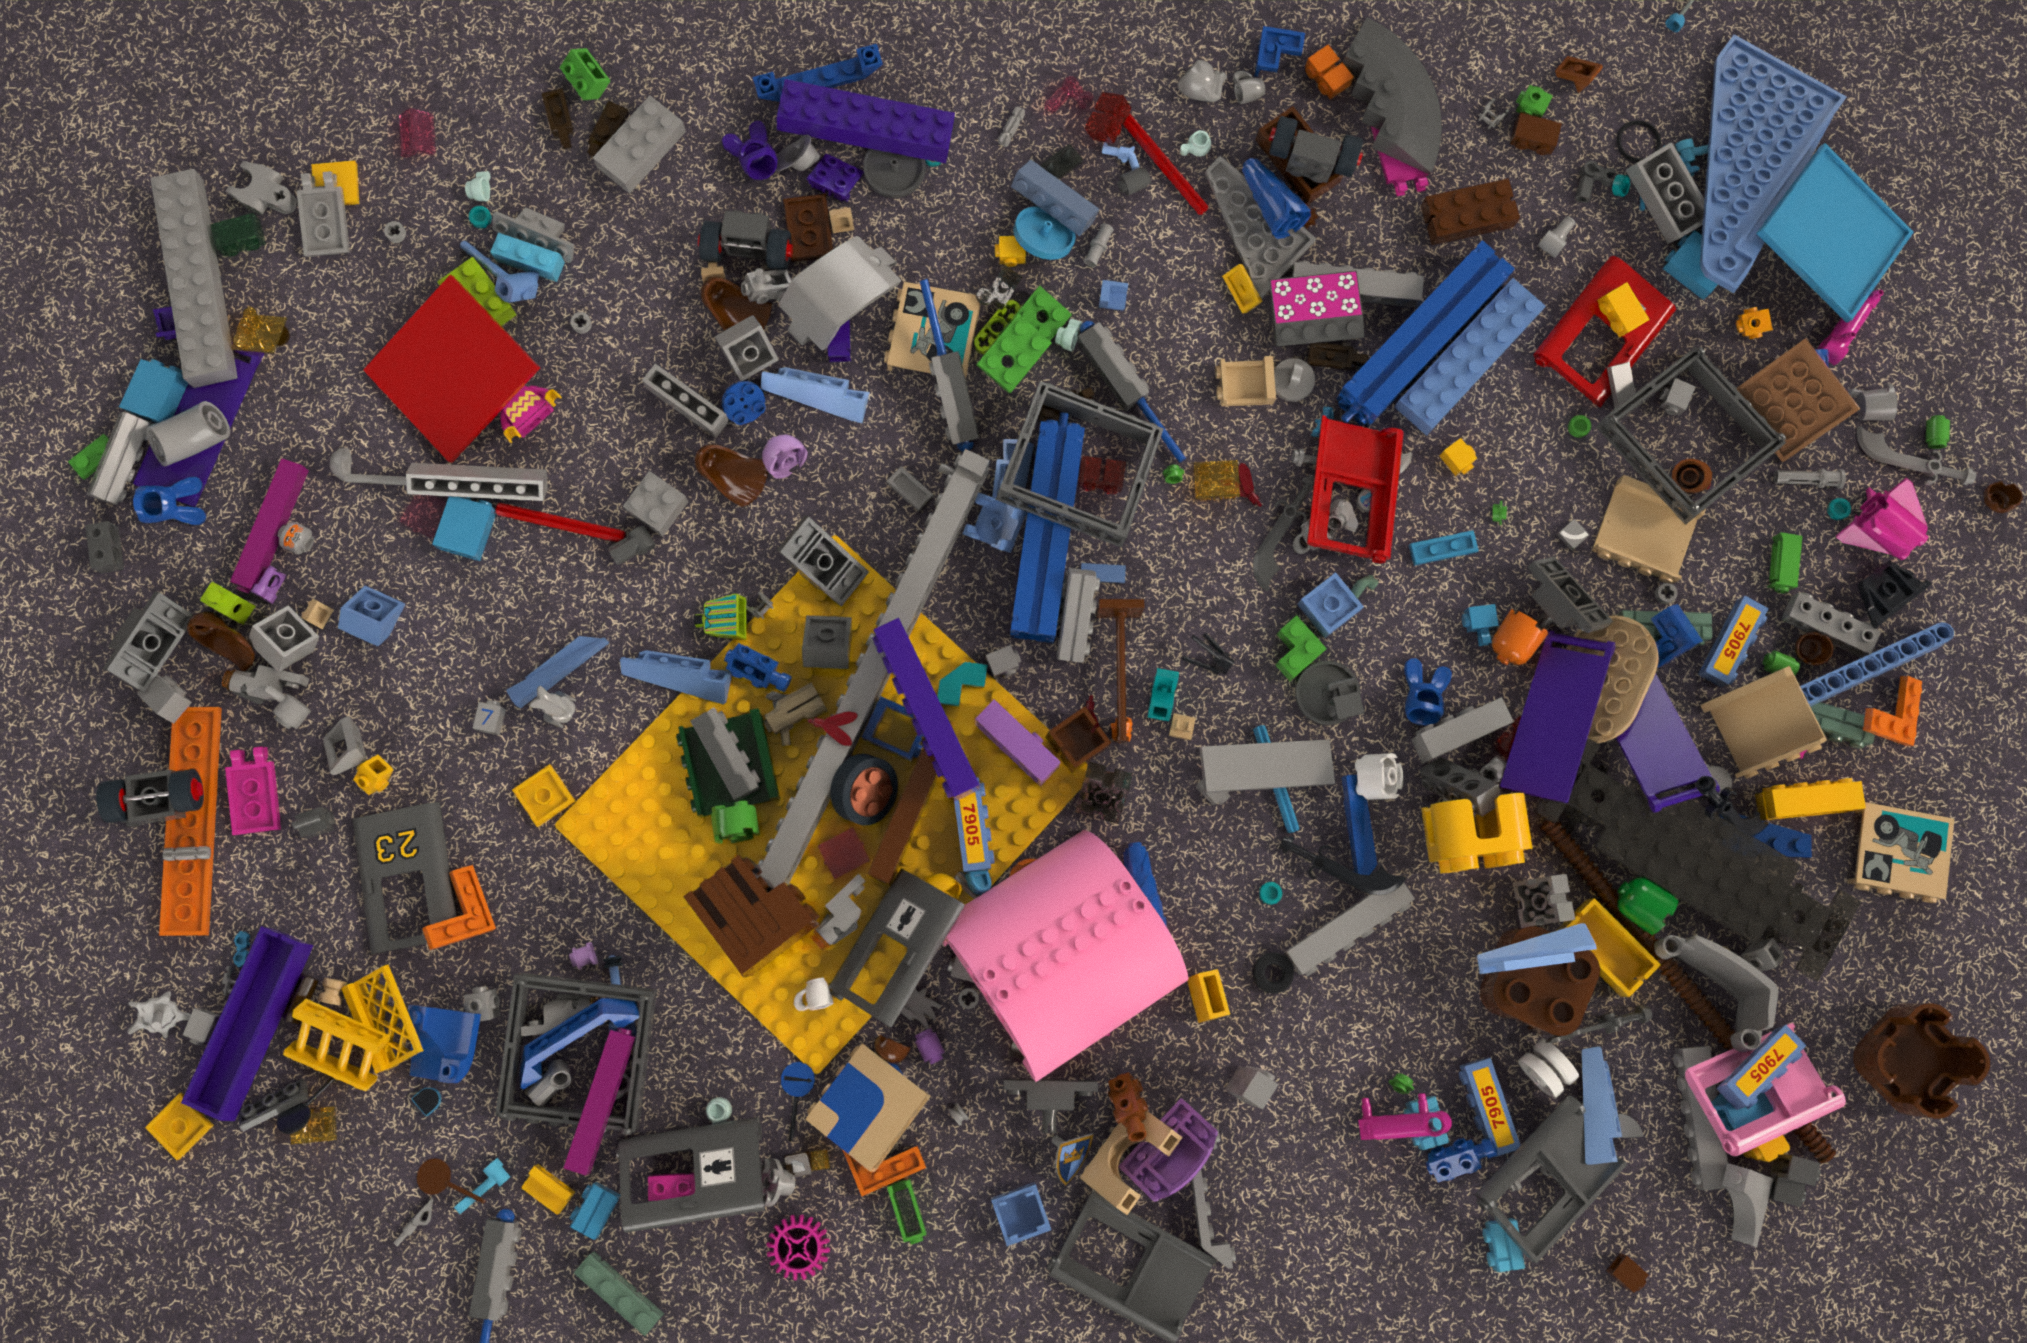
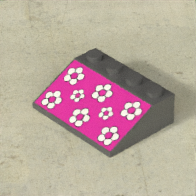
M1357 270L1269 279L1275 346L1364 338L1363 311Z

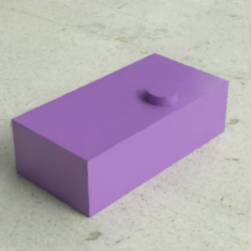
M995 699L975 718V725L1040 787L1059 768L1061 762L1041 744L1043 739L1035 732L1031 734Z

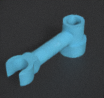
M1691 138L1675 144L1677 152L1688 163L1696 161L1695 156L1708 153V145L1694 147Z
M498 1157L483 1169L488 1178L473 1190L472 1193L481 1197L496 1183L500 1187L510 1178ZM466 1196L454 1208L461 1214L476 1200Z

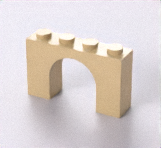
M1148 1111L1145 1112L1147 1119L1141 1121L1145 1125L1147 1136L1143 1140L1130 1141L1126 1131L1127 1128L1122 1123H1118L1080 1176L1081 1180L1126 1215L1129 1214L1141 1195L1128 1186L1120 1176L1118 1166L1123 1153L1135 1143L1148 1142L1169 1157L1183 1138Z

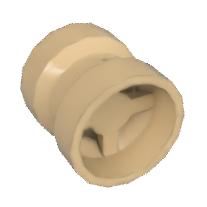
M324 977L322 985L325 991L319 994L318 1001L341 1005L343 1000L340 995L342 993L341 988L346 986L347 982Z

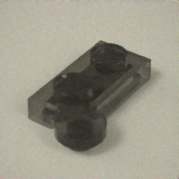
M1004 265L989 290L986 288L978 290L976 293L977 301L982 305L992 303L1002 310L1021 281L1022 276Z

